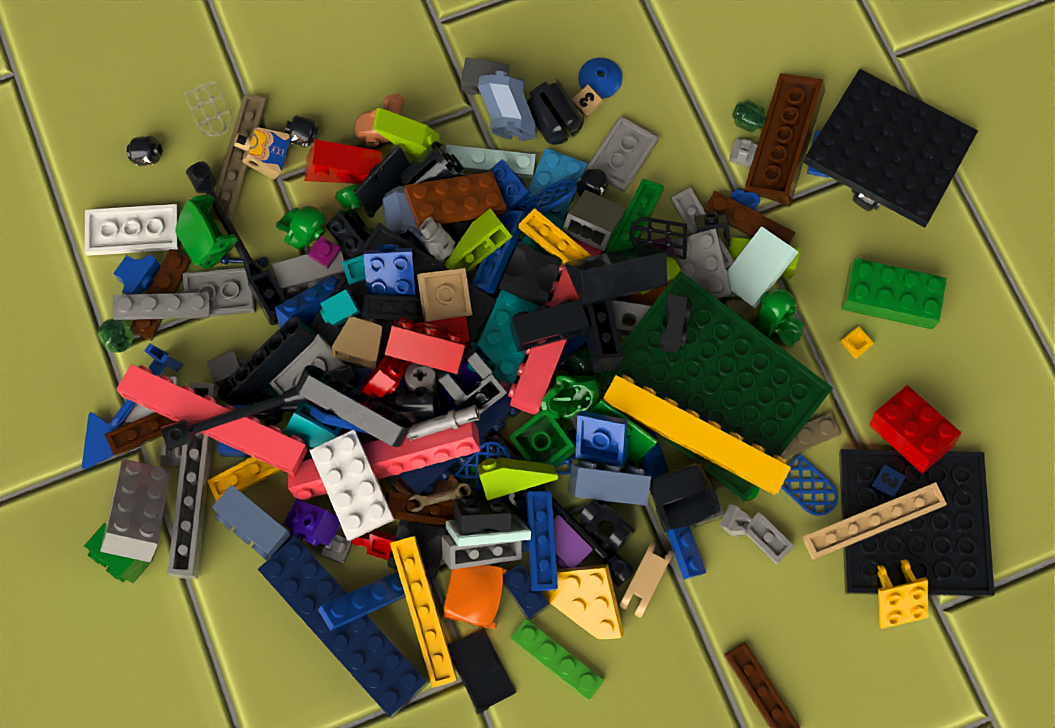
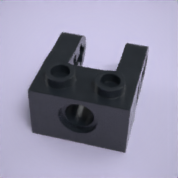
M471 342L464 348L463 355L482 379L469 388L458 374L438 369L435 375L454 398L455 404L460 410L476 405L479 414H481L509 391L512 384L479 345Z
M593 499L580 514L582 527L591 536H597L601 540L599 544L608 553L611 551L619 552L636 532L630 524L602 500ZM602 522H610L613 525L612 532L609 534L600 532L599 526Z

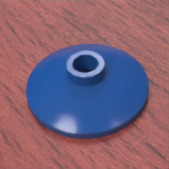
M594 58L587 61L581 67L578 81L581 89L589 85L601 99L608 98L614 95L621 87L622 73L618 65L606 58ZM597 73H603L605 75L598 76Z

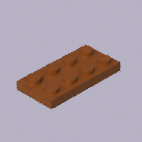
M493 172L405 185L404 193L417 228H420L428 217H432L435 223L447 224L477 219L490 208L496 215L505 214L507 209Z

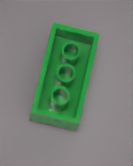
M854 258L848 269L841 310L933 329L940 321L947 278Z

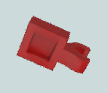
M374 529L371 533L367 532L351 540V543L367 547L366 554L388 560L392 550L390 543L395 541L396 536Z

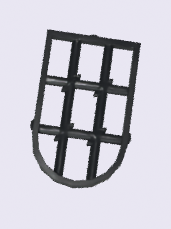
M644 217L636 220L630 227L629 236L634 247L639 246L636 242L664 246V248L666 247L667 257L682 260L687 258L686 223ZM641 221H648V228L635 225ZM652 222L666 224V231L653 229ZM670 225L683 227V233L671 232ZM633 230L646 231L648 239L634 238ZM651 232L664 234L666 236V243L653 241L651 239ZM670 235L683 237V245L671 244ZM669 247L683 249V256L669 254Z

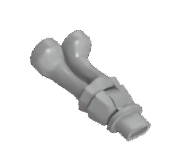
M428 217L419 228L422 233L421 238L425 242L424 245L429 256L444 265L447 261L446 257L449 258L455 249V241L442 229L440 223H435L432 217ZM478 264L466 273L467 279L476 275L479 268Z

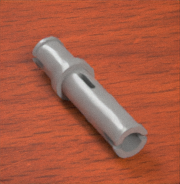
M476 405L458 411L454 409L449 410L448 414L413 424L407 438H409V441H413L414 439L450 428L458 429L460 425L480 420L479 410Z

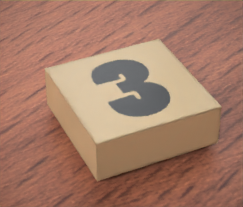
M589 85L572 98L573 103L586 117L603 103V100Z

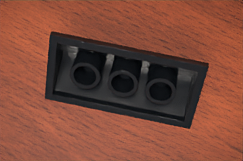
M651 244L565 263L582 306L665 287L668 284L666 252Z

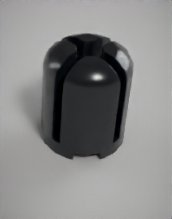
M557 79V83L548 85L547 82H544L534 88L529 93L531 98L527 101L536 127L546 142L551 145L563 144L568 139L547 106L550 104L572 137H575L580 132L584 124L582 114L563 88L561 82Z
M434 141L402 171L400 180L403 187L409 184L466 176V174L461 173L464 167L455 155H450L440 148L443 144Z

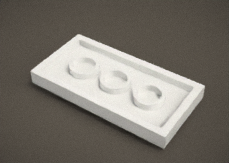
M177 204L85 210L84 253L90 256L168 251L169 249L179 250V238L175 233L179 219V207Z
M355 430L309 450L348 541L395 520Z

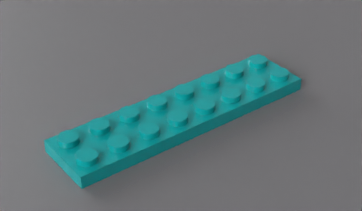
M547 212L542 214L562 231L565 220ZM524 235L522 243L539 253L552 256L528 235ZM557 272L556 277H555L554 280H557V277H558V275H559L558 272ZM501 290L477 345L499 368L509 382L513 384L520 364L525 357L526 350L517 351L509 327L511 317L522 311L527 313L534 312L541 306ZM469 363L467 369L476 372V370Z

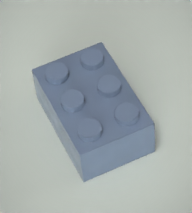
M579 459L578 464L571 463L568 492L574 497L647 506L651 476L644 473V469L636 466L626 465V469H621L620 466L608 465L602 462V467L593 463V461Z
M233 485L212 506L217 512L214 517L229 530L234 527L233 532L247 545L251 542L254 543L252 548L265 560H268L269 557L273 556L293 538L283 526Z

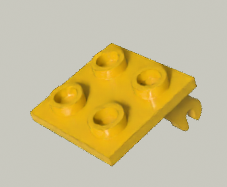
M907 559L901 560L903 565L901 569L907 584L893 587L884 565L877 566L879 569L878 576L883 586L878 588L879 626L881 629L928 618V580L926 577L916 579Z

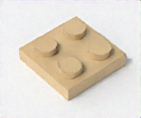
M465 268L417 275L424 322L472 316Z

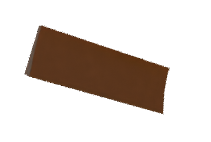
M779 74L744 187L746 193L753 192L760 197L789 207L791 206L802 170L803 160L808 150L825 93L823 79Z

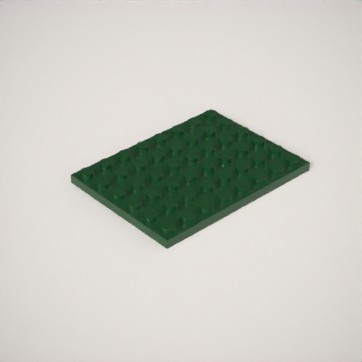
M682 271L677 274L620 345L623 358L617 372L597 373L595 376L600 383L601 390L606 393L616 375L619 377L626 375L635 381L634 385L643 388V386L651 388L656 392L655 396L663 400L667 397L677 402L678 408L684 411L690 409L700 415L699 419L706 423L708 420L719 424L721 426L720 430L727 434L734 432L744 438L742 442L750 446L752 443L765 449L764 453L771 457L774 455L780 456L833 389L828 383ZM668 294L688 297L687 304L691 305L688 323L683 324V328L687 329L684 347H679L678 353L658 350L661 335L667 328V318L664 311ZM658 434L693 463H701L707 474L743 502L755 489L756 485Z

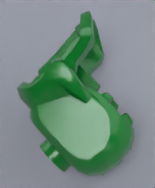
M305 206L301 210L294 208L284 214L276 223L277 229L288 233L284 239L285 243L298 250L305 249L307 245L323 236L326 231L324 229L325 216L319 209L312 206Z
M777 288L771 293L769 291L766 292L760 299L762 305L758 312L757 327L766 337H770L771 334L775 333L783 344L793 347L797 341H800L803 331L802 322L792 317L797 309L796 301L793 295L783 288Z
M560 373L556 377L555 387L550 389L541 400L542 410L546 415L556 419L560 417L570 419L580 411H589L601 399L600 383L593 376H567Z

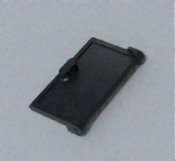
M399 145L380 164H376L369 171V175L353 191L364 207V212L371 219L383 205L385 194L401 186L400 175L411 164Z
M484 628L457 642L454 641L447 644L452 662L476 708L477 715L484 713L489 707L517 693Z

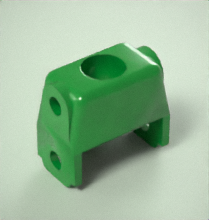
M210 194L195 196L189 199L180 213L175 228V233L193 264L196 266L201 265L204 269L216 265L223 256L232 250L239 240L234 234L222 235L208 211L215 201L214 197Z

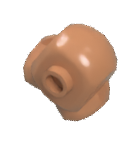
M397 93L386 96L384 98V108L382 109L401 115V109L405 102L404 97ZM376 109L359 115L354 124L355 135L368 146H378L379 143L389 142L388 139L373 130Z

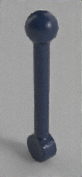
M223 256L220 260L224 265L228 263H243L242 259L229 258L227 256ZM262 257L260 260L254 259L262 267H267L269 264L266 257Z

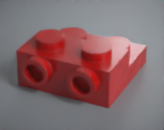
M386 355L366 378L359 390L372 398H375L376 395L382 398L387 392L391 394L405 374L403 368L407 361Z

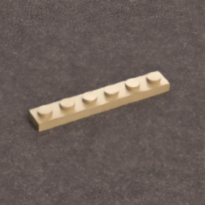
M935 482L810 533L802 539L812 560H815L937 510L947 504Z

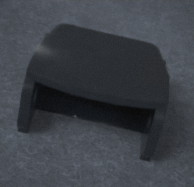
M694 463L655 476L650 482L649 490L664 533L669 532V530L694 525L713 514L717 516L721 512L715 491L701 463Z

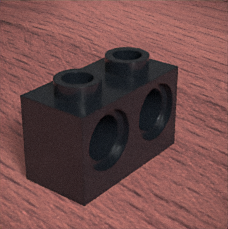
M339 210L326 224V228L350 259L357 256L372 233L355 210Z

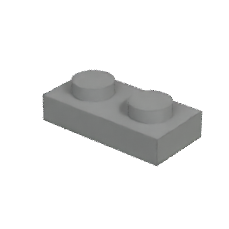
M758 512L752 518V523L748 522L744 526L747 530L746 535L775 564H778L794 545Z

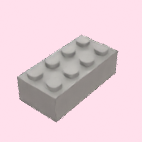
M122 458L115 480L100 552L151 562L158 544L171 473L170 469Z

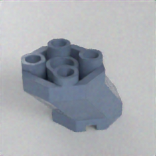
M495 71L494 75H481L478 88L491 118L490 129H492V134L505 139L519 136L518 140L521 141L536 139V124L524 97L525 80L509 77L508 73L504 71Z
M398 186L387 192L383 198L385 227L429 255L424 245L425 242L421 238L422 233L416 226L404 193L405 186Z

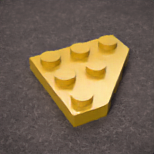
M608 564L557 569L558 589L556 591H541L545 599L597 639L621 638L624 635Z

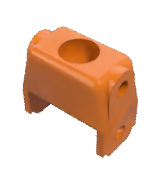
M490 565L452 569L444 603L443 618L496 630L497 624L493 620L501 601L503 575L508 571Z

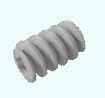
M413 363L405 371L407 392H414L418 387H426L428 391L438 392L436 375L432 367Z

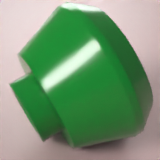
M360 183L336 191L335 199L343 208L348 207L349 210H353L362 206L353 193Z

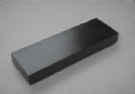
M362 294L361 319L399 320L400 317H404L413 321L424 322L420 297Z

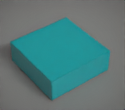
M364 255L342 262L349 285L366 280Z

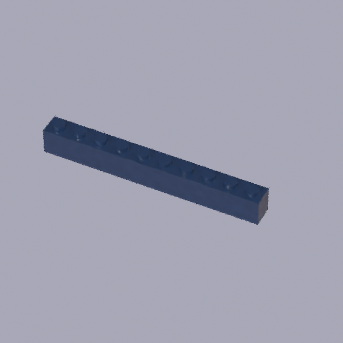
M585 335L566 340L549 386L556 380V374L561 370L565 372L573 364V359L577 355L582 356L588 351ZM516 376L515 384H518L520 376ZM510 389L503 397L480 414V420L474 421L479 431L480 446L489 441L488 437L493 432L499 433L505 427L507 419L511 416L515 418L522 411L510 406L512 400L508 396ZM471 455L457 457L445 462L398 474L399 481L413 495H431L436 490L435 486L441 480L443 482L448 480L454 473L453 469L458 464L462 466Z

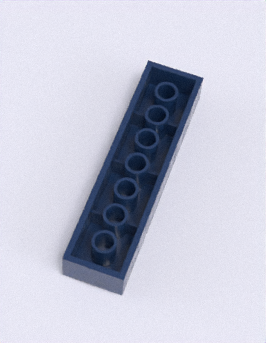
M296 536L290 539L257 569L391 719L429 684L367 615L334 630L329 629L318 609L322 604L347 593Z

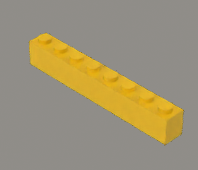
M616 375L603 400L624 416L773 495L778 494L791 469L790 466L786 465L787 461L777 455L771 457L765 454V449L757 444L752 443L750 446L742 442L744 438L734 432L729 434L720 430L721 426L711 420H708L707 423L699 419L700 415L690 409L684 411L678 408V403L667 397L663 400L655 396L656 392L649 387L643 386V388L634 385L635 381L626 375L621 377Z

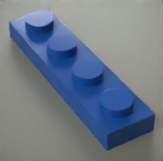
M506 210L500 220L513 237L481 261L471 284L484 293H494L522 231L518 227L519 223L527 216L524 211Z
M552 491L527 492L528 529L531 531V540H529L531 591H556L558 583Z
M399 572L322 604L318 611L329 629L334 630L405 598Z

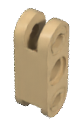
M651 542L619 607L626 610L633 594L642 598L634 614L640 618L673 555V552L669 551L663 559L654 554V547L656 545L654 542Z

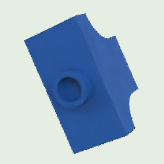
M149 254L140 260L126 255L113 274L119 282L124 284L122 291L124 295L143 294L145 289L147 290L151 287L161 265L156 258Z

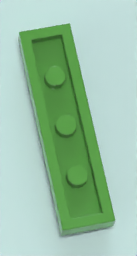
M527 619L522 622L511 637V640L588 701L604 681Z

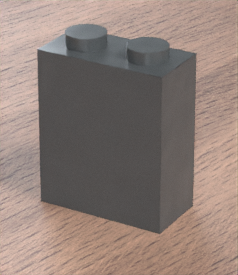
M585 190L569 211L562 231L570 237L605 251L627 208Z

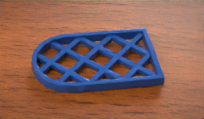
M571 179L558 181L518 204V209L528 215L533 210L530 208L536 206L535 209L543 214L574 195L577 191V185Z
M495 441L484 443L480 446V451L473 453L453 475L458 483H464L460 478H465V484L468 485L469 478L476 479L475 487H470L471 490H475V498L486 496L484 492L479 497V491H484L483 488H479L480 476L477 464H480V455H486V459H489L490 455L497 456V458L505 456L507 459H510L508 450L501 443ZM490 444L497 445V453L490 452ZM487 446L486 452H481ZM476 457V464L471 463V461ZM469 466L476 467V476L469 475ZM465 469V475H459Z
M799 454L788 465L791 467L790 470H799V479H790L789 471L787 479L784 480V482H787L788 489L783 484L781 488L809 514L815 516L827 515L837 505L838 495L836 488ZM798 459V467H791ZM801 460H802L808 467H802V465H801ZM802 470H810L811 479H802ZM814 472H815L821 479H814ZM791 482H799L800 490H791ZM802 482H811V490H803ZM814 482H823V490H815ZM826 483L832 490H826ZM793 494H800V500H798ZM803 494H812V502H803ZM815 494H823L824 502H815ZM827 494H834V502H827ZM805 505H812V511ZM815 505H824V512L817 513ZM827 505H833L830 510L827 509Z

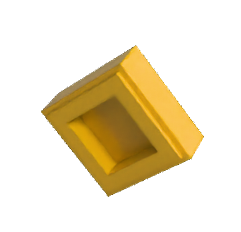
M859 326L840 341L855 359L874 344Z

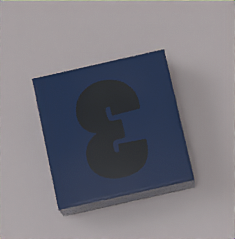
M884 464L871 486L893 498L906 476Z

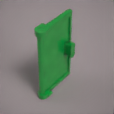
M602 398L589 411L590 413L628 420L627 436H629L627 458L635 466L641 462L643 456L658 442L657 439Z

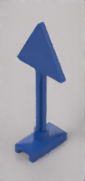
M149 344L144 350L154 359L149 368L155 376L161 375L166 367L178 372L183 366V363L168 356L169 353L152 344ZM127 399L109 424L95 413L90 412L88 414L82 469H88L114 456L104 434L120 428L137 403Z

